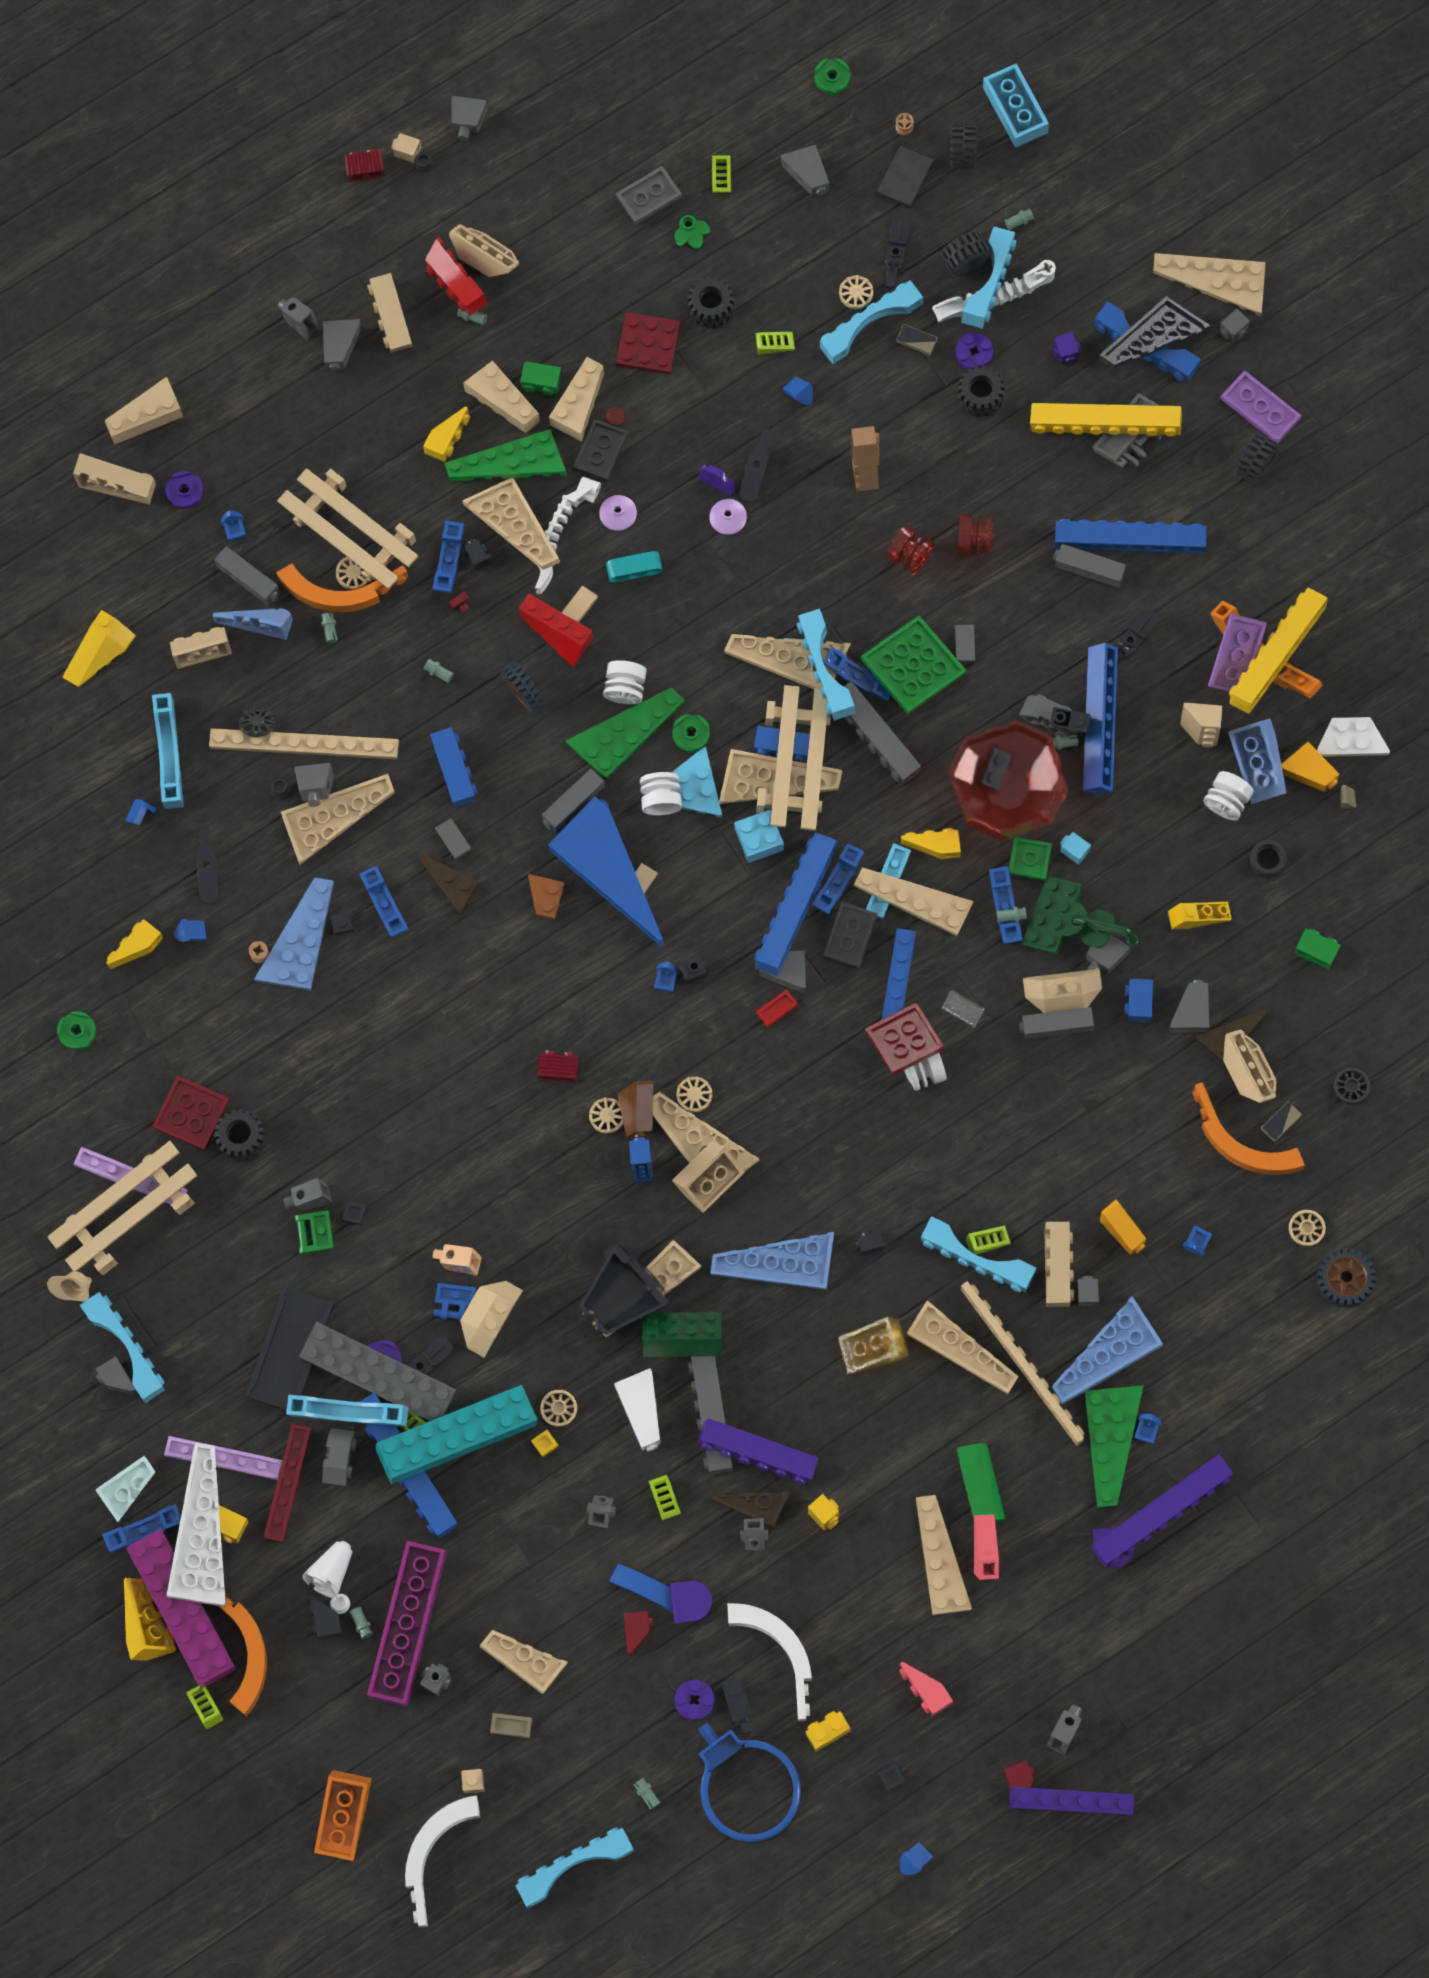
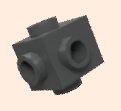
M594 1495L592 1503L588 1502L586 1514H589L588 1525L608 1528L610 1518L614 1519L616 1507H613V1498Z
M764 1518L744 1519V1530H740L741 1542H745V1550L756 1551L765 1549V1541H768V1529H764Z
M433 1663L430 1667L427 1666L421 1676L423 1677L420 1683L421 1687L439 1697L442 1690H446L451 1683L449 1679L451 1676L447 1672L449 1669L440 1663L437 1666Z

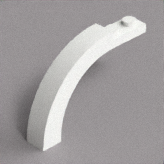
M727 1603L729 1626H744L757 1629L772 1637L785 1650L795 1672L798 1722L806 1721V1716H810L809 1704H805V1696H809L808 1684H804V1681H812L808 1657L797 1636L783 1621L765 1610L745 1604Z
M477 1796L457 1800L439 1810L421 1828L411 1846L406 1864L405 1880L407 1889L414 1888V1891H411L412 1903H416L417 1910L413 1911L414 1923H418L420 1928L428 1927L423 1887V1873L428 1854L435 1842L447 1830L461 1822L480 1818Z

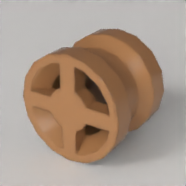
M901 113L896 117L895 128L898 134L907 136L913 132V117L908 113Z
M256 941L249 947L251 959L255 963H264L269 955L266 944Z

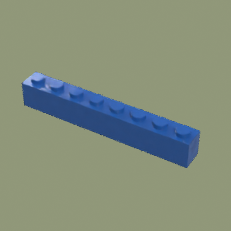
M1061 519L1056 521L1055 549H1060L1061 545L1064 544L1083 550L1205 554L1206 526H1202L1199 523L1191 525L1173 523L1169 525L1162 522L1146 524L1142 521L1135 523L1117 521L1116 523H1109L1106 520L1089 522V520L1071 521L1069 519Z
M1107 643L1088 647L1086 713L1091 714L1093 719L1089 737L1085 736L1083 791L1095 796L1113 792L1118 648Z
M816 832L813 838H809L807 842L806 854L801 855L799 869L794 870L791 878L793 882L791 886L788 885L784 892L785 899L783 902L780 901L777 907L778 914L776 918H772L769 925L771 929L768 934L765 933L762 939L763 946L761 950H757L754 957L757 969L778 976L837 849V840Z
M375 1393L360 1401L364 1403H381ZM365 1423L367 1427L364 1429L370 1438L374 1437L377 1442L400 1434L396 1426ZM425 1471L398 1481L401 1487L405 1485L409 1491L406 1495L410 1502H416L419 1507L416 1511L421 1519L426 1518L429 1525L426 1527L432 1536L436 1534L438 1539L458 1527V1523Z

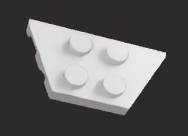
M1370 717L1332 718L1317 749L1323 757L1383 756L1390 753Z

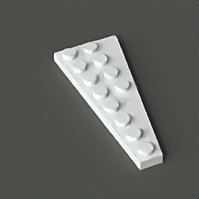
M195 1443L167 1597L225 1607L215 1446Z

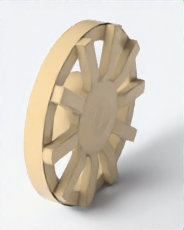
M856 275L847 277L841 283L839 297L845 306L851 309H861L872 301L873 286L867 278ZM858 280L863 281L860 285H858ZM848 282L851 287L845 286V284ZM865 283L869 286L862 288ZM842 289H847L849 292L842 293ZM870 290L871 293H870V294H867V293H864V291ZM849 295V298L845 301L843 296ZM863 296L869 297L866 302L862 298ZM852 299L854 300V305L848 302ZM861 300L863 304L857 305V301Z
M345 557L338 563L336 578L344 588L356 590L364 587L369 582L361 576L364 572L361 571L362 568L358 567L356 563L353 565L350 558ZM349 560L350 566H348L344 562ZM341 565H343L346 568V570L340 569ZM339 573H346V575L339 577ZM348 578L347 584L342 582V580ZM360 579L363 583L358 585L357 580ZM354 581L355 586H350V582Z
M700 1077L684 1079L678 1085L676 1092L679 1105L688 1112L703 1111L710 1105L713 1096L710 1084ZM696 1080L695 1086H692L690 1081ZM699 1081L704 1083L700 1087H698ZM687 1082L690 1087L689 1089L683 1086ZM705 1086H707L708 1089H709V1091H701V1090H702ZM681 1088L687 1091V1093L679 1094ZM709 1094V1099L702 1097V1095ZM687 1096L683 1102L680 1100V1097ZM703 1100L706 1104L701 1106L699 1101ZM688 1101L691 1102L690 1108L684 1105ZM697 1103L699 1108L693 1109V1104Z
M605 1097L592 1105L589 1119L595 1130L604 1134H610L622 1127V1116L615 1115L621 1109L612 1110L615 1104L620 1107L619 1101ZM607 1101L612 1102L610 1108L607 1106ZM604 1102L605 1108H602L599 1104ZM597 1106L601 1111L597 1112L593 1110ZM592 1114L599 1115L600 1117L593 1119ZM615 1118L622 1119L619 1125L615 1121ZM601 1120L602 1122L600 1123L599 1127H597L595 1122ZM610 1123H613L616 1127L610 1129ZM603 1124H607V1130L601 1129Z
M1302 1210L1291 1218L1289 1223L1290 1236L1301 1246H1313L1324 1237L1326 1230L1325 1222L1317 1212ZM1303 1214H1309L1308 1220L1304 1219ZM1314 1215L1317 1219L1311 1221V1216ZM1300 1216L1302 1222H1298L1295 1218ZM1320 1220L1322 1226H1315ZM1294 1222L1295 1224L1299 1225V1227L1292 1228V1223ZM1322 1229V1234L1316 1233L1315 1230ZM1293 1231H1300V1233L1294 1236ZM1312 1234L1317 1236L1318 1239L1314 1241L1312 1238ZM1301 1235H1304L1303 1241H1300L1297 1238H1299ZM1307 1236H1309L1311 1242H1305Z
M564 1390L549 1392L541 1402L540 1410L542 1417L552 1426L561 1427L569 1424L576 1417L577 1413L575 1398ZM560 1393L559 1400H556L554 1394ZM563 1394L568 1396L565 1401H562ZM551 1396L553 1403L546 1400ZM571 1399L574 1404L566 1406V1403ZM544 1404L551 1406V1408L544 1410ZM574 1408V1412L571 1413L567 1409ZM547 1412H552V1414L548 1418L544 1414ZM564 1414H567L571 1417L568 1420H566ZM554 1415L556 1416V1422L550 1421ZM559 1416L562 1417V1419L564 1420V1422L558 1423V1422H559Z

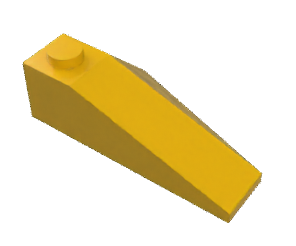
M101 610L86 633L63 678L80 687L103 666L111 663L112 659L124 653L136 637L135 634L116 618Z
M125 1578L126 1643L130 1659L147 1661L175 1652L172 1634L168 1627L165 1628L161 1620L162 1615L160 1611L157 1612L152 1604L153 1598L143 1579Z

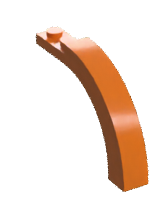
M293 563L276 572L281 584L295 598L313 608L329 612H353L371 607L380 602L379 594H385L390 590L378 580L365 587L351 591L323 589L306 580L297 571ZM403 565L392 571L399 579L391 587L401 585L409 578L407 570Z
M1224 601L1210 613L1223 635L1230 613L1239 615L1236 607ZM1287 662L1273 680V682L1284 689L1289 687L1308 698H1311L1323 686L1320 680L1293 667Z
M1203 1083L1195 1085L1194 1092H1192L1196 1103L1199 1102L1201 1105L1200 1113L1203 1120L1207 1119V1121L1203 1122L1202 1129L1210 1143L1226 1159L1243 1169L1260 1174L1284 1175L1304 1169L1305 1164L1298 1148L1278 1153H1267L1250 1149L1233 1139L1218 1120Z
M225 1596V1607H218L228 1614L239 1626L246 1642L248 1654L247 1669L243 1682L230 1702L247 1717L258 1701L264 1686L267 1671L266 1648L260 1629L252 1616L239 1602L233 1608L234 1603Z

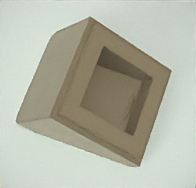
M1342 785L1340 789L1341 808H1356L1355 791L1346 785Z

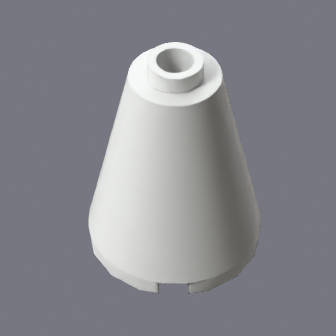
M345 1541L335 1542L303 1574L304 1581L308 1585L310 1582L315 1585L314 1590L322 1595L331 1598L333 1596L336 1597L352 1555L351 1546Z

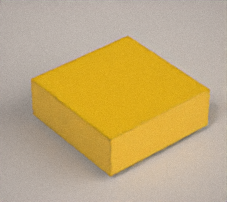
M547 1429L531 1440L542 1457L558 1447L557 1442Z

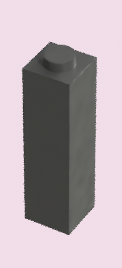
M1064 544L1061 545L1060 550L1056 549L1053 560H1056V568L1118 588L1126 568V564Z
M227 546L214 559L216 567L266 605L274 602L279 596L280 591L277 584Z
M590 769L542 814L544 826L548 830L553 829L557 833L605 788L604 780Z
M1091 1007L1022 1016V1022H1019L1020 1034L1024 1033V1039L1087 1032L1094 1029Z

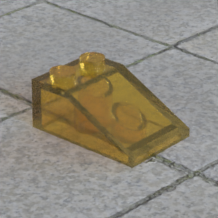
M886 1317L838 1337L848 1374L890 1364L909 1356L899 1319Z

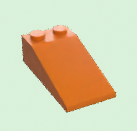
M335 1770L329 1774L314 1853L354 1861L372 1778Z

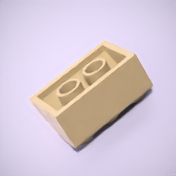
M215 627L209 632H197L191 637H180L170 642L172 655L178 669L232 654L224 627Z
M1184 703L1180 725L1197 744H1201L1203 747L1217 746L1221 728L1222 706Z
M713 1140L672 1181L704 1213L745 1172L725 1147Z

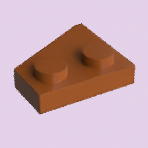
M529 874L528 878L536 916L555 920L565 883Z

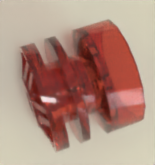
M960 514L958 553L970 554L972 546H976V552L980 554V547L985 546V555L990 554L994 535L992 516H987V524H982V515L979 516L977 523H973L972 515Z
M905 525L890 544L886 558L895 564H899L904 559L902 568L904 570L908 569V572L914 575L928 560L934 542L930 539L926 541V536L924 535L916 540L918 531L909 525Z

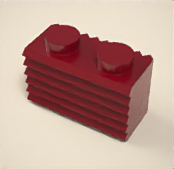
M370 149L366 153L351 152L344 156L349 182L385 177L381 150Z
M550 1050L540 1053L538 1079L576 1083L579 1065L578 1056H575V1053L564 1052V1055H559L555 1051Z

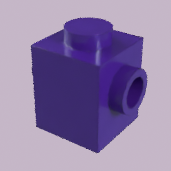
M1073 333L1055 337V348H1053L1055 358H1059L1060 364L1075 362L1079 358L1081 347L1079 341H1075Z

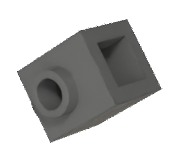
M1236 309L1221 322L1220 333L1224 338H1229L1232 342L1237 338L1241 339L1246 334L1250 321Z
M1093 1276L1081 1277L1077 1282L1078 1306H1098V1278L1093 1279Z

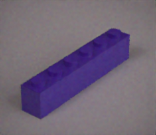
M709 1418L703 1423L697 1442L706 1451L714 1450L720 1452V1455L723 1457L737 1458L740 1463L754 1464L762 1471L770 1470L779 1477L793 1478L794 1482L799 1484H808L812 1480L818 1457Z
M1023 1787L1010 1788V1808L1133 1815L1134 1794Z

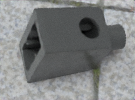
M452 96V128L454 131H459V140L467 141L469 133H479L487 112L486 100Z
M293 297L289 301L282 299L279 302L278 308L281 309L285 321L306 340L320 328L313 311Z
M330 763L295 767L298 788L303 801H308V805L311 807H317L321 799L329 798L334 778Z
M1110 934L1108 942L1103 947L1095 948L1090 946L1086 960L1091 964L1087 970L1100 969L1109 974L1128 955L1130 947Z
M319 1178L291 1188L292 1196L283 1199L286 1209L297 1207L301 1211L333 1203L328 1185Z
M1071 1705L1069 1711H1063L1049 1738L1047 1747L1065 1755L1082 1721L1079 1717L1082 1712L1080 1707Z

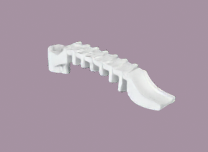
M1044 260L1038 266L1023 274V279L1018 280L1014 278L1013 283L1010 284L1004 282V286L1000 288L999 294L995 293L996 302L994 306L1003 305L1004 302L1013 301L1017 297L1021 298L1022 295L1027 293L1031 294L1039 286L1052 282L1055 276V264L1050 260ZM968 293L964 301L962 297L956 296L934 305L932 309L936 314L938 323L950 318L962 317L967 299L972 294Z
M582 477L576 491L563 495L562 502L558 504V509L554 512L552 521L549 522V528L545 531V535L555 551L557 544L551 541L558 542L559 535L554 532L562 533L563 526L559 522L566 524L568 521V517L563 514L571 516L573 512L571 506L577 508L585 500L593 503L599 493L600 482ZM552 566L545 570L539 567L541 572L535 587L537 594H542L550 583L553 576Z

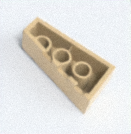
M391 273L371 278L370 284L367 286L370 296L373 295L375 302H373L375 313L380 315L381 320H378L380 330H384L386 335L383 338L386 349L390 348L392 353L412 347Z
M587 357L549 416L551 426L580 442L583 441L589 417L604 376L603 365Z
M493 361L464 382L465 392L492 408L494 412L505 417L507 421L523 432H528L540 422L539 413Z
M166 377L107 418L105 423L115 445L179 419L183 415Z
M81 453L73 473L80 488L149 505L156 486L154 478L147 473L141 474Z
M1046 1222L1045 1225L1046 1307H1070V1301H1074V1289H1070V1282H1073L1074 1279L1073 1270H1070V1263H1073V1251H1070V1244H1073V1233L1070 1232L1069 1222Z

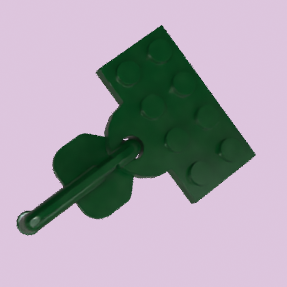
M1047 876L1021 945L1025 948L1058 955L1064 938L1072 939L1079 935L1085 945L1095 948H1101L1106 945L1111 933L1125 936L1130 946L1137 945L1139 940L1129 927L1114 924L1115 918L1111 913L1096 910L1088 914L1082 904L1078 903L1084 888L1082 884Z

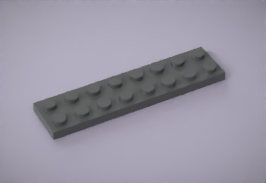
M316 1322L299 1356L392 1403L409 1407V1411L429 1421L445 1415L457 1391Z

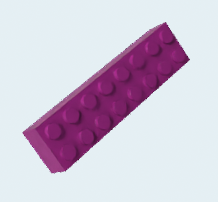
M159 1529L126 1548L200 1688L202 1689L204 1686H208L237 1670L202 1603L167 1597L175 1552L163 1530Z
M410 1541L406 1542L367 1693L370 1699L408 1707L447 1556L446 1550Z

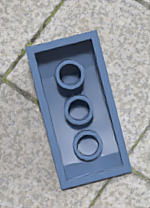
M1269 718L1229 731L1228 733L1243 780L1250 784L1254 790L1250 798L1251 804L1285 794L1286 787L1271 719Z

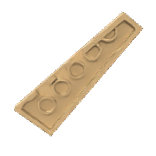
M866 868L861 869L854 884L855 887L955 936L958 935L973 903L971 900Z
M673 1240L647 1268L664 1287L662 1293L665 1295L698 1271L701 1265ZM613 1331V1332H611V1333H609V1334H607V1335H605V1334L603 1333V1335L607 1338L609 1335H611V1334L614 1333L615 1331Z
M926 1301L907 1335L1006 1394H1009L1018 1376L975 1342L972 1337L963 1332L960 1327L951 1322L935 1306Z
M936 1495L917 1497L916 1505L932 1615L971 1611V1604Z

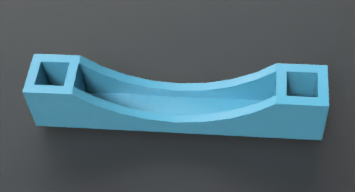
M993 227L988 242V247L991 250L990 258L993 273L982 289L968 297L961 323L983 329L984 323L989 322L991 316L990 307L994 308L996 302L995 293L999 294L1001 288L1000 279L1004 280L1007 269H1005V265L1010 264L1012 256L1010 251H1014L1017 240H1014L1015 232Z
M911 281L901 283L895 291L886 293L880 301L871 303L865 311L856 313L850 321L841 323L832 333H826L820 340L821 350L831 363L835 364L848 355L855 337L869 323L888 315L909 314L923 305V296Z
M820 609L798 615L799 623H797L799 633L804 634L805 639H802L805 650L809 649L811 655H808L811 666L815 665V679L817 683L821 682L822 687L819 688L823 699H827L828 704H825L828 715L832 714L835 721L856 714L849 689L835 681L823 664L822 646L827 630Z
M171 693L152 695L159 748L162 803L165 809L184 807L174 700Z
M932 1216L921 1236V1241L925 1247L929 1249L936 1248L941 1251L940 1253L948 1258L952 1256L958 1259L960 1264L976 1268L975 1271L982 1275L987 1273L993 1276V1280L1001 1284L1005 1282L1011 1285L1010 1288L1016 1292L1023 1291L1026 1293L1036 1273V1267L1019 1259L1013 1261H993L973 1254L957 1240L948 1224Z
M100 1292L80 1304L93 1325L112 1332L125 1344L133 1365L132 1384L143 1401L147 1403L165 1391L162 1386L165 1382L159 1373L157 1375L151 1370L154 1368L149 1358H143L141 1353L144 1351L138 1342L134 1344L131 1340L133 1334L127 1326L125 1328L122 1327L120 1322L123 1319L117 1311L112 1312L110 1309L112 1303L106 1295L102 1297Z
M289 1395L286 1414L301 1418L406 1427L409 1407L399 1404L350 1402Z
M613 1828L607 1832L608 1836L602 1839L597 1837L589 1842L590 1845L584 1849L582 1846L571 1851V1856L567 1858L564 1856L559 1857L553 1861L554 1865L548 1868L545 1865L536 1870L537 1874L531 1877L526 1875L518 1880L519 1883L515 1886L527 1909L545 1900L555 1881L574 1865L593 1859L617 1861L634 1852L623 1828Z

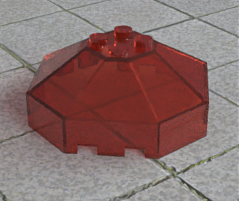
M1014 720L1005 726H996L974 736L973 734L965 736L949 768V779L966 825L1002 841L1053 823L1068 793V788L1061 772L1062 764L1058 753H1056L1051 735L1018 720ZM992 747L1012 754L999 790L979 783Z

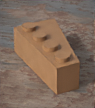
M874 426L852 429V463L856 492L879 489L880 441L879 433H875Z

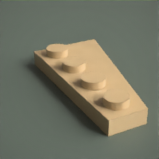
M494 1630L489 1633L480 1645V1648L542 1694L546 1692L567 1665V1661L559 1660L546 1652H540L527 1644L519 1643L515 1639Z

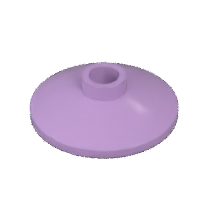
M615 495L602 503L599 514L602 523L607 528L614 531H622L629 528L635 522L637 510L631 499L622 495ZM620 508L621 512L616 513L614 510Z
M721 500L710 511V523L721 534H735L746 524V510L736 500ZM730 512L731 516L727 517L724 514Z

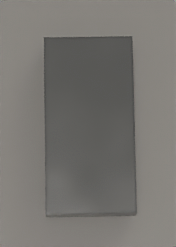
M955 625L956 659L960 663L975 662L974 625Z
M451 818L435 827V830L455 860L471 851V847Z

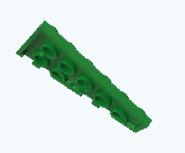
M550 429L444 463L450 482L470 481L474 478L490 480L492 477H502V479L529 478L533 475L548 477L550 474L567 476Z
M669 688L565 742L607 780L685 703V699L673 688Z
M1143 1386L1085 1391L1097 1508L1117 1507Z

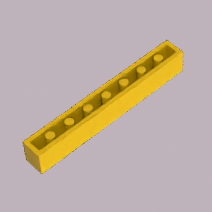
M1032 403L1030 425L1032 432L1040 434L1045 432H1054L1056 434L1067 432L1073 434L1091 433L1094 435L1109 433L1111 435L1129 434L1132 436L1138 434L1175 436L1181 435L1182 410L1181 406Z
M1307 588L1304 593L1301 592L1299 594L1296 605L1289 608L1285 620L1281 619L1277 626V631L1270 634L1268 643L1260 648L1258 657L1251 660L1248 671L1243 672L1237 686L1233 685L1231 688L1229 704L1250 714L1326 609L1327 597L1310 588Z

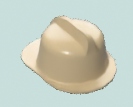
M73 1271L66 1276L51 1277L47 1282L49 1291L60 1299L84 1302L89 1298L88 1290L92 1279L80 1272Z

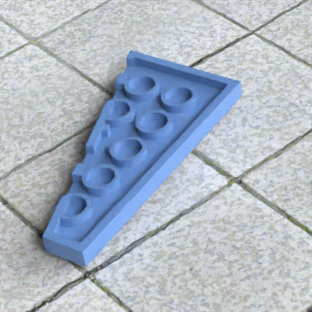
M313 879L254 978L256 982L311 991L334 885L333 880Z
M834 1232L767 1244L766 1246L750 1247L749 1249L739 1251L734 1250L713 1254L710 1274L713 1276L827 1290Z
M1132 1296L1124 1307L1116 1313V1316L1092 1340L1086 1350L1076 1358V1361L1053 1384L1052 1390L1062 1405L1163 1346L1162 1341Z

